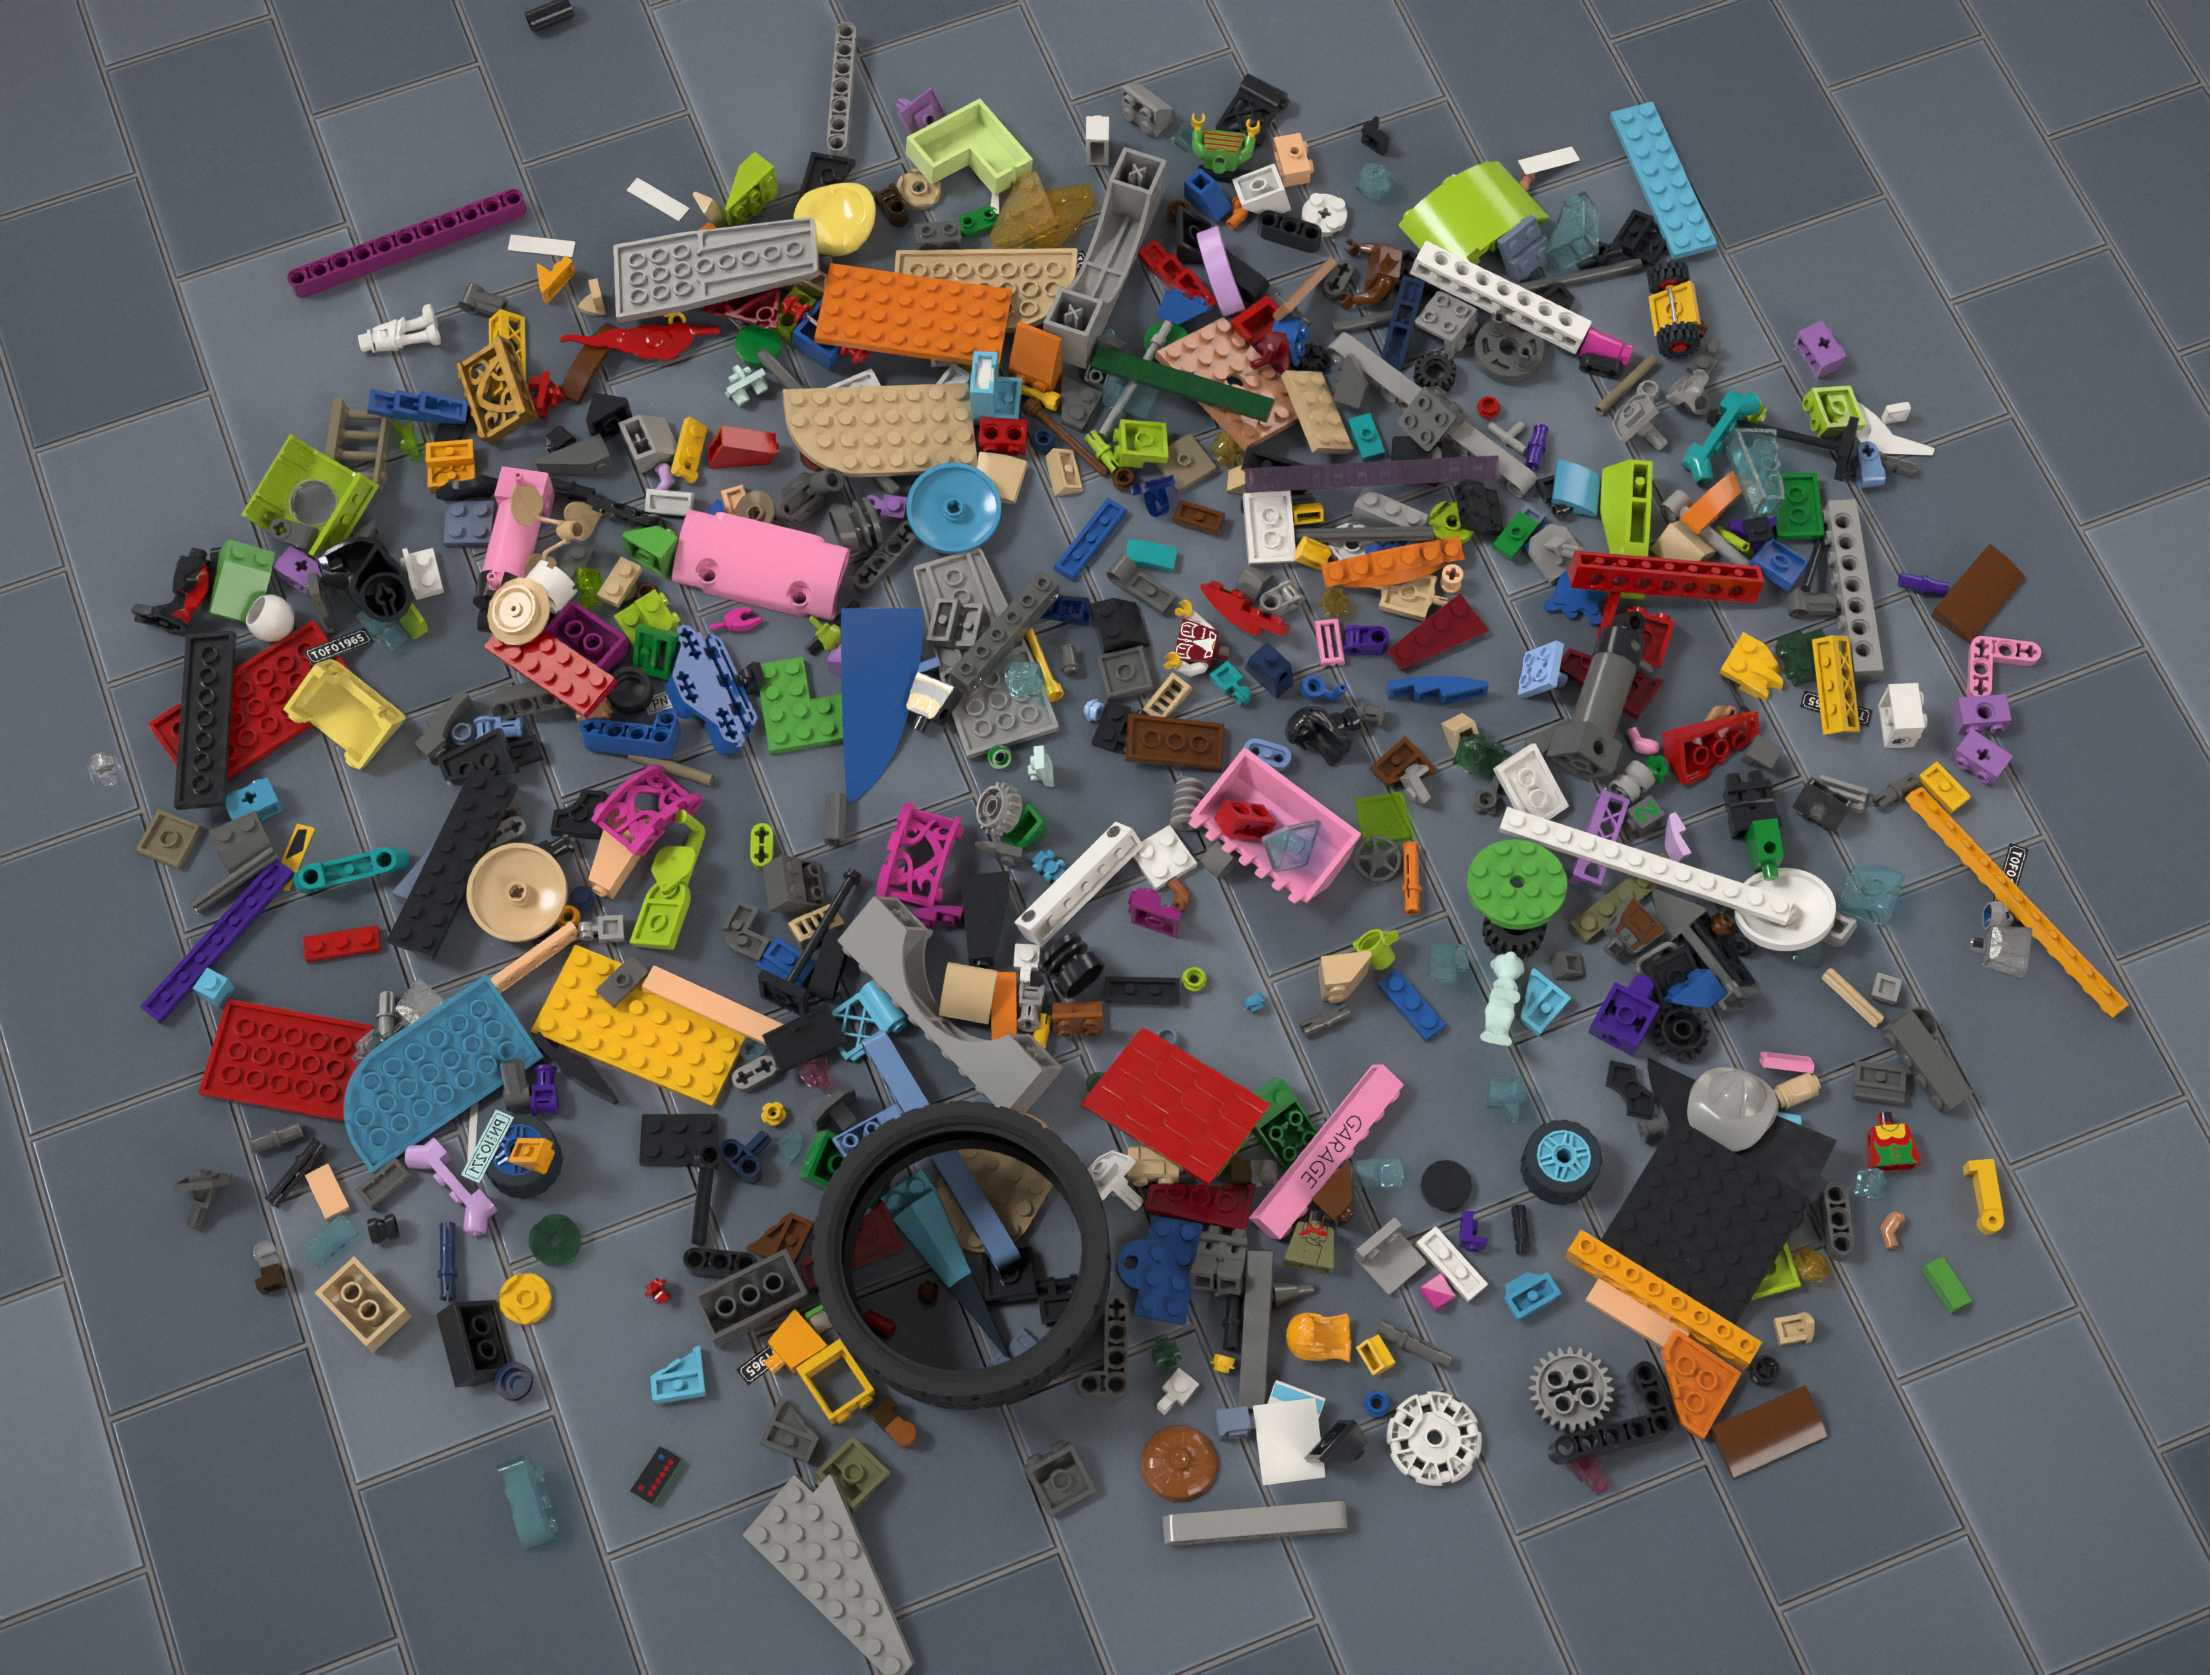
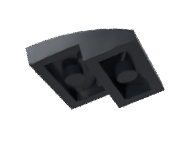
M1633 209L1613 242H1620L1625 255L1632 259L1640 258L1642 264L1648 267L1655 266V263L1659 261L1667 248V242L1665 238L1663 239L1658 224L1654 223V216Z
M1394 436L1392 438L1390 480L1408 485L1416 481L1437 487L1440 484L1442 442L1439 441L1433 450L1425 451L1410 436Z

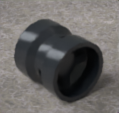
M1354 707L1345 709L1343 713L1335 712L1330 714L1343 735L1346 731L1361 729L1360 720Z
M394 1213L385 1215L383 1220L377 1218L367 1220L372 1244L381 1243L386 1238L390 1240L399 1238V1228Z
M1767 1355L1761 1356L1753 1363L1749 1370L1750 1379L1757 1386H1769L1778 1377L1780 1366L1775 1358Z

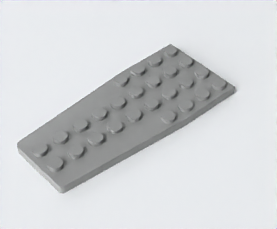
M812 217L682 232L613 245L615 306L618 323L700 308L814 279L820 275L817 228Z
M977 547L967 552L956 553L915 566L913 569L921 605L924 608V617L928 631L936 598H958L961 603L984 604L987 609L980 637L1008 607L981 548ZM1024 638L1017 643L970 697L963 695L951 713L967 759L986 754L993 746L998 744L1009 747L1059 731V725L1045 692L1038 668ZM932 644L934 656L939 659L941 664L938 667L941 682L951 685L949 671L968 650Z

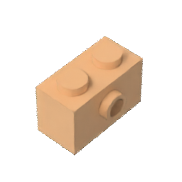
M1296 133L1274 137L1273 152L1283 186L1289 187L1310 183V174L1314 172L1312 160L1307 158L1308 146L1306 141H1302L1301 134Z

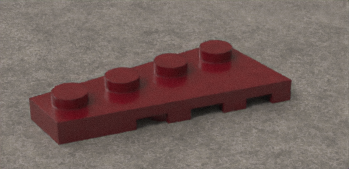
M1459 593L1385 652L1396 667L1402 670L1489 630L1461 593Z
M1569 648L1561 659L1559 671L1583 686L1592 656ZM1637 671L1623 712L1638 720L1662 686L1664 680L1658 678L1654 680L1645 677L1644 673Z
M1150 1184L1145 1212L1200 1223L1206 1226H1220L1222 1229L1232 1232L1235 1229L1246 1231L1256 1184H1247L1245 1186H1234V1184H1223V1186H1208L1206 1184H1198V1186Z
M885 1201L866 1214L861 1221L853 1250V1271L904 1250ZM812 1255L799 1265L808 1290L816 1287Z

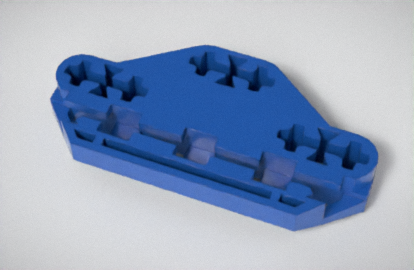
M681 625L676 629L679 633V641L676 642L675 665L672 675L665 686L667 696L680 718L690 719L697 715L705 721V729L716 752L724 756L740 751L758 717L744 687L735 684L733 676L738 674L722 639L711 633L704 639L701 632H696L694 628L688 625ZM708 648L710 654L706 655L704 650ZM720 676L723 682H718L717 678ZM732 703L734 705L735 710H731L730 708Z

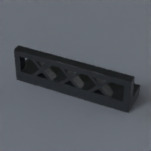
M1705 912L1691 925V928L1732 980H1735L1740 987H1751L1755 983L1754 979L1723 936L1717 935L1710 926L1712 919ZM1681 934L1679 936L1684 945L1689 946L1692 956L1701 969H1709L1684 935Z

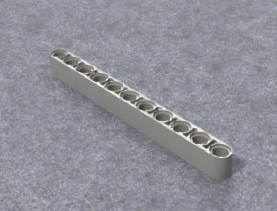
M1342 332L1326 349L1330 358L1340 364L1342 357L1346 358V355L1349 353L1354 354L1369 383L1368 387L1402 412L1407 409L1422 390L1421 387L1348 333ZM1466 421L1463 424H1453L1440 440L1518 498H1522L1536 483L1537 477L1532 470Z

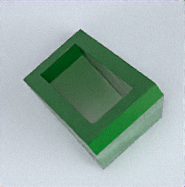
M1028 803L1022 810L1017 825L1008 833H1003L1002 837L1008 845L1020 847L1024 850L1047 834L1046 820L1032 803Z

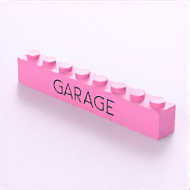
M1383 1064L1372 1065L1249 1219L1269 1238H1285L1291 1232L1292 1224L1296 1219L1301 1218L1307 1212V1206L1312 1201L1311 1198L1339 1170V1165L1351 1157L1354 1153L1353 1148L1355 1145L1367 1137L1370 1132L1368 1129L1374 1122L1379 1121L1383 1117L1384 1109L1387 1105L1399 1097V1090L1404 1084Z

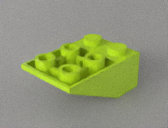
M755 151L738 167L725 207L728 227L746 225L753 216L761 212L762 207L769 201H773L779 192L775 167Z

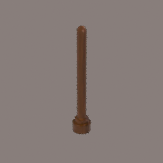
M1035 396L1030 397L1022 407L1024 413L1029 417H1037L1101 476L1108 475L1109 470L1043 411L1041 402Z

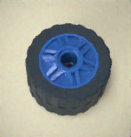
M524 1113L510 1114L514 1118L502 1141L499 1143V1147L485 1173L494 1187H497L501 1193L507 1194L512 1198L527 1199V1197H535L547 1191L555 1183L563 1163L562 1150L552 1130L544 1121H541L534 1115L530 1116ZM518 1138H546L553 1142L551 1149L554 1150L555 1154L546 1174H541L508 1162Z

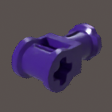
M538 1065L534 1067V1073L537 1074V1084L532 1085L530 1099L531 1115L537 1116V1114L541 1113L559 1115L558 1089L554 1084V1074L557 1073V1067Z

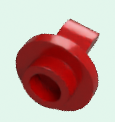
M656 1278L645 1287L648 1290L644 1294L646 1298L653 1294L660 1305L670 1299L671 1295L663 1287L667 1280L664 1278L660 1281Z

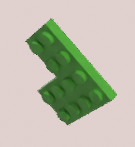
M803 657L761 663L766 684L759 690L770 755L843 742L842 694L810 699Z

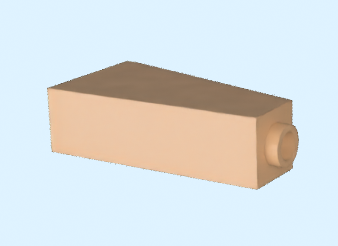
M634 806L635 814L642 811ZM614 812L606 821L615 829L626 822L625 819L621 823H614V818L619 815L617 812ZM643 819V822L645 824H648L651 821L649 819ZM629 829L622 834L631 842L633 841ZM603 830L590 872L589 882L595 894L603 898L608 896L613 899L641 856L633 855L605 830Z

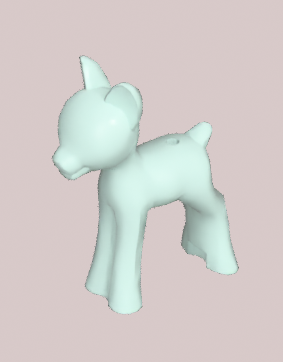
M1514 952L1500 954L1490 963L1498 979L1493 983L1494 987L1490 993L1489 1003L1485 1008V1031L1480 1035L1481 1040L1506 1046L1512 1043L1508 1031L1515 1017V1003L1520 1000L1515 980L1525 971L1523 961Z

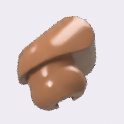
M1890 1212L1880 1226L1886 1249H1893L1899 1246L1895 1232L1899 1226L1905 1223V1216L1900 1212Z

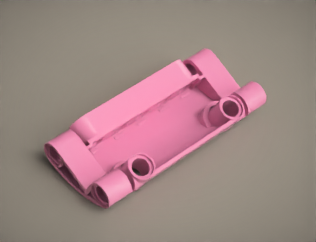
M689 509L677 545L672 581L692 587L696 586L708 595L797 617H804L810 614L814 617L832 621L837 611V593L848 564L850 548L826 543L822 537L728 513L717 512L715 515ZM708 578H713L712 581H705ZM797 601H805L802 604H796Z

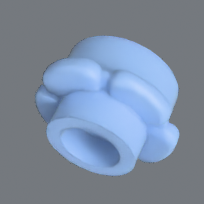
M1098 699L1091 702L1088 701L1084 707V715H1086L1089 722H1092V720L1100 721L1105 705L1100 703Z

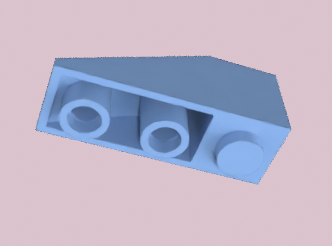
M896 1103L832 1138V1141L845 1158L852 1149H856L859 1146L858 1143L870 1132H874L880 1125L892 1118L897 1119L901 1117L900 1114L903 1112Z

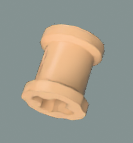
M1455 564L1447 565L1443 569L1440 587L1445 593L1454 594L1460 590L1463 578L1462 569Z

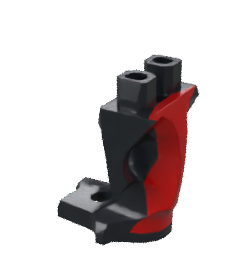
M191 548L188 557L181 555L176 563L172 592L175 594L174 599L168 604L156 606L136 603L131 610L135 615L134 621L162 628L169 634H173V632H186L192 613L199 608L207 592L212 588L210 582V561L206 559V551Z

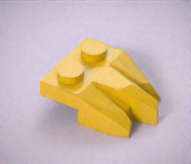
M1743 632L1720 669L1719 674L1740 684L1739 689L1747 694L1767 700L1769 694L1767 687L1782 690L1783 678L1777 674L1783 670L1767 645Z

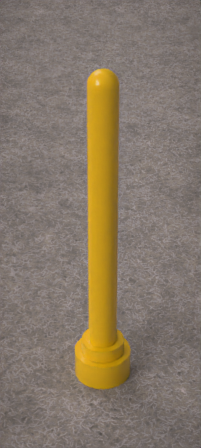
M958 364L959 367L968 373H972V365ZM1022 385V395L1028 397L1035 396L1042 402V405H1045L1046 409L1054 412L1059 407L1061 394L1054 391L1043 393Z
M1032 627L1025 636L1044 680V689L1049 701H1056L1063 697L1064 692L1061 684L1053 680Z

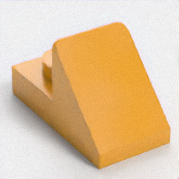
M567 256L560 262H557L553 266L552 271L537 263L540 292L544 303L548 304L576 273L573 260Z
M518 1138L508 1162L541 1174H546L555 1154L554 1150L551 1149L553 1142L546 1138Z

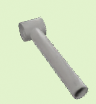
M1676 490L1660 505V511L1668 520L1675 521L1677 518L1680 519L1689 509L1691 500L1683 491ZM1708 526L1698 534L1730 563L1739 565L1750 564L1751 561L1742 555L1711 526Z

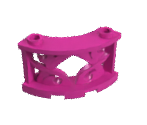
M649 765L630 777L605 802H601L596 806L593 812L594 816L591 818V821L624 845L633 855L645 856L651 846L665 833L663 828L669 823L677 824L675 815L679 810L683 809L693 816L704 801V798L698 793L690 794L663 773L664 767L662 765ZM639 794L660 796L658 805L661 812L644 810L635 814V796ZM614 812L619 813L614 818V823L618 824L626 819V822L617 829L606 822ZM643 819H649L651 821L648 824H645L643 822ZM628 829L633 838L632 842L622 835Z
M905 802L897 818V827L895 831H892L886 849L891 853L886 857V863L882 864L875 895L897 897L900 900L926 907L935 906L937 902H941L944 889L941 888L950 854L956 840H961L964 826L960 825L962 817L957 816L956 819L940 816L914 809L915 804ZM942 830L948 832L945 835L940 834ZM912 832L916 837L909 838L907 834ZM925 837L930 843L935 856L926 864L913 870L910 856L901 850V847L916 845ZM940 843H945L943 851ZM899 861L907 863L908 872H905V866L902 868L897 867ZM938 866L936 875L934 877V875L930 872ZM917 880L918 888L921 891L922 885L928 882L931 885L929 896L926 897L912 893V882ZM907 884L908 892L892 888L891 886Z

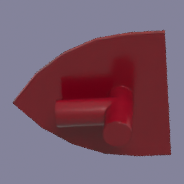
M1276 331L1263 336L1255 349L1262 357L1251 361V368L1256 370L1270 364L1281 376L1286 370H1289L1290 364L1289 344L1286 333Z

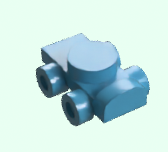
M1041 850L1031 860L1034 864L1032 869L1036 873L1042 871L1044 874L1043 878L1048 883L1052 880L1055 882L1065 872L1066 864L1061 859L1057 862L1053 861L1055 854L1051 850H1048L1046 853Z

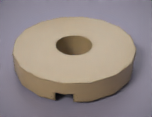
M918 168L911 169L907 174L902 175L896 185L900 194L906 200L908 208L916 211L933 207L939 201L942 194L941 182L938 181L931 185ZM916 186H923L925 188L922 192H915L913 190Z

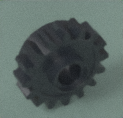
M1679 1005L1676 1010L1669 1007L1667 1014L1662 1012L1659 1016L1660 1020L1655 1022L1654 1027L1657 1029L1654 1030L1653 1036L1659 1037L1655 1045L1663 1046L1662 1054H1665L1667 1051L1670 1052V1059L1672 1060L1675 1055L1679 1056L1680 1061H1684L1686 1055L1692 1060L1695 1057V1052L1701 1054L1704 1050L1702 1046L1706 1047L1709 1041L1705 1038L1710 1034V1030L1705 1029L1708 1023L1707 1020L1702 1021L1700 1018L1701 1013L1696 1014L1693 1012L1692 1007L1683 1009V1006ZM1681 1029L1685 1031L1687 1036H1680L1676 1030Z

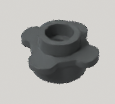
M1477 790L1475 792L1476 803L1473 804V810L1477 813L1483 811L1489 815L1495 814L1497 811L1495 807L1496 801L1499 799L1498 794L1490 790Z

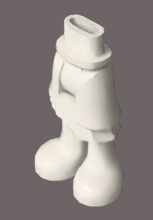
M431 303L424 305L422 316L408 321L405 320V317H402L399 321L396 318L393 321L372 328V331L368 329L367 333L358 335L361 351L372 350L373 353L378 351H399V349H404L405 345L427 342L432 345H441V337L437 328L438 323ZM420 329H426V330L421 331V332H417V333L407 334V335H406V332L415 331V330H420Z

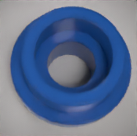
M1372 1391L1367 1394L1364 1399V1409L1370 1416L1382 1417L1389 1411L1390 1400L1384 1392ZM1375 1400L1379 1401L1382 1405L1381 1408L1375 1409L1372 1406V1402Z

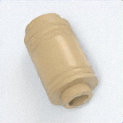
M1806 1072L1775 1086L1773 1091L1777 1096L1779 1109H1788L1819 1095L1818 1089L1821 1088V1085L1815 1075L1811 1076L1810 1073Z

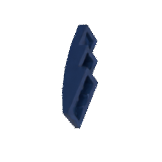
M1403 276L1381 355L1384 361L1399 371L1402 370L1425 281Z

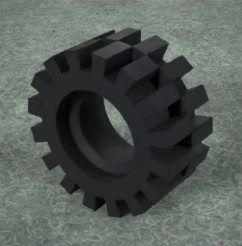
M1429 351V356L1426 353L1422 354V358L1419 357L1415 364L1414 383L1421 388L1424 386H1438L1444 391H1450L1451 386L1453 387L1457 372L1456 364H1453V358L1451 357L1448 360L1449 355L1447 353L1441 356V351H1437V355H1434V351ZM1430 368H1437L1443 371L1444 376L1434 379L1429 377L1426 371Z

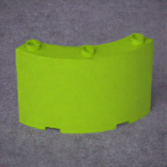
M1486 161L1454 177H1447L1442 185L1432 191L1413 209L1405 212L1403 220L1398 226L1420 250L1425 241H1428L1477 265L1481 262L1479 259L1481 255L1488 250L1491 252L1499 248L1497 240L1530 214L1537 217L1540 228L1550 217L1499 161Z

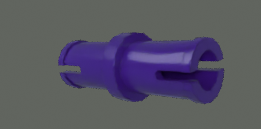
M1536 424L1534 426L1532 439L1528 442L1527 446L1528 455L1525 466L1533 471L1540 468L1542 454L1546 451L1545 441L1549 428L1544 424Z
M1901 572L1897 586L1918 590L1920 594L1927 592L1945 597L1948 592L1949 582L1930 579L1927 575L1916 576Z

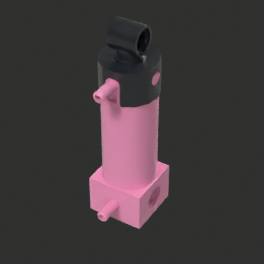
M503 466L501 468L494 494L498 504V511L482 572L479 574L473 597V604L480 609L477 619V629L480 632L492 633L487 618L491 599L495 592L506 582L516 578H526V561L530 555L534 554L541 523L548 524L547 522L535 519L534 523L529 527L520 525L514 519L510 509L512 490L515 486H531L538 490L543 500V508L538 515L550 518L556 495L548 473Z

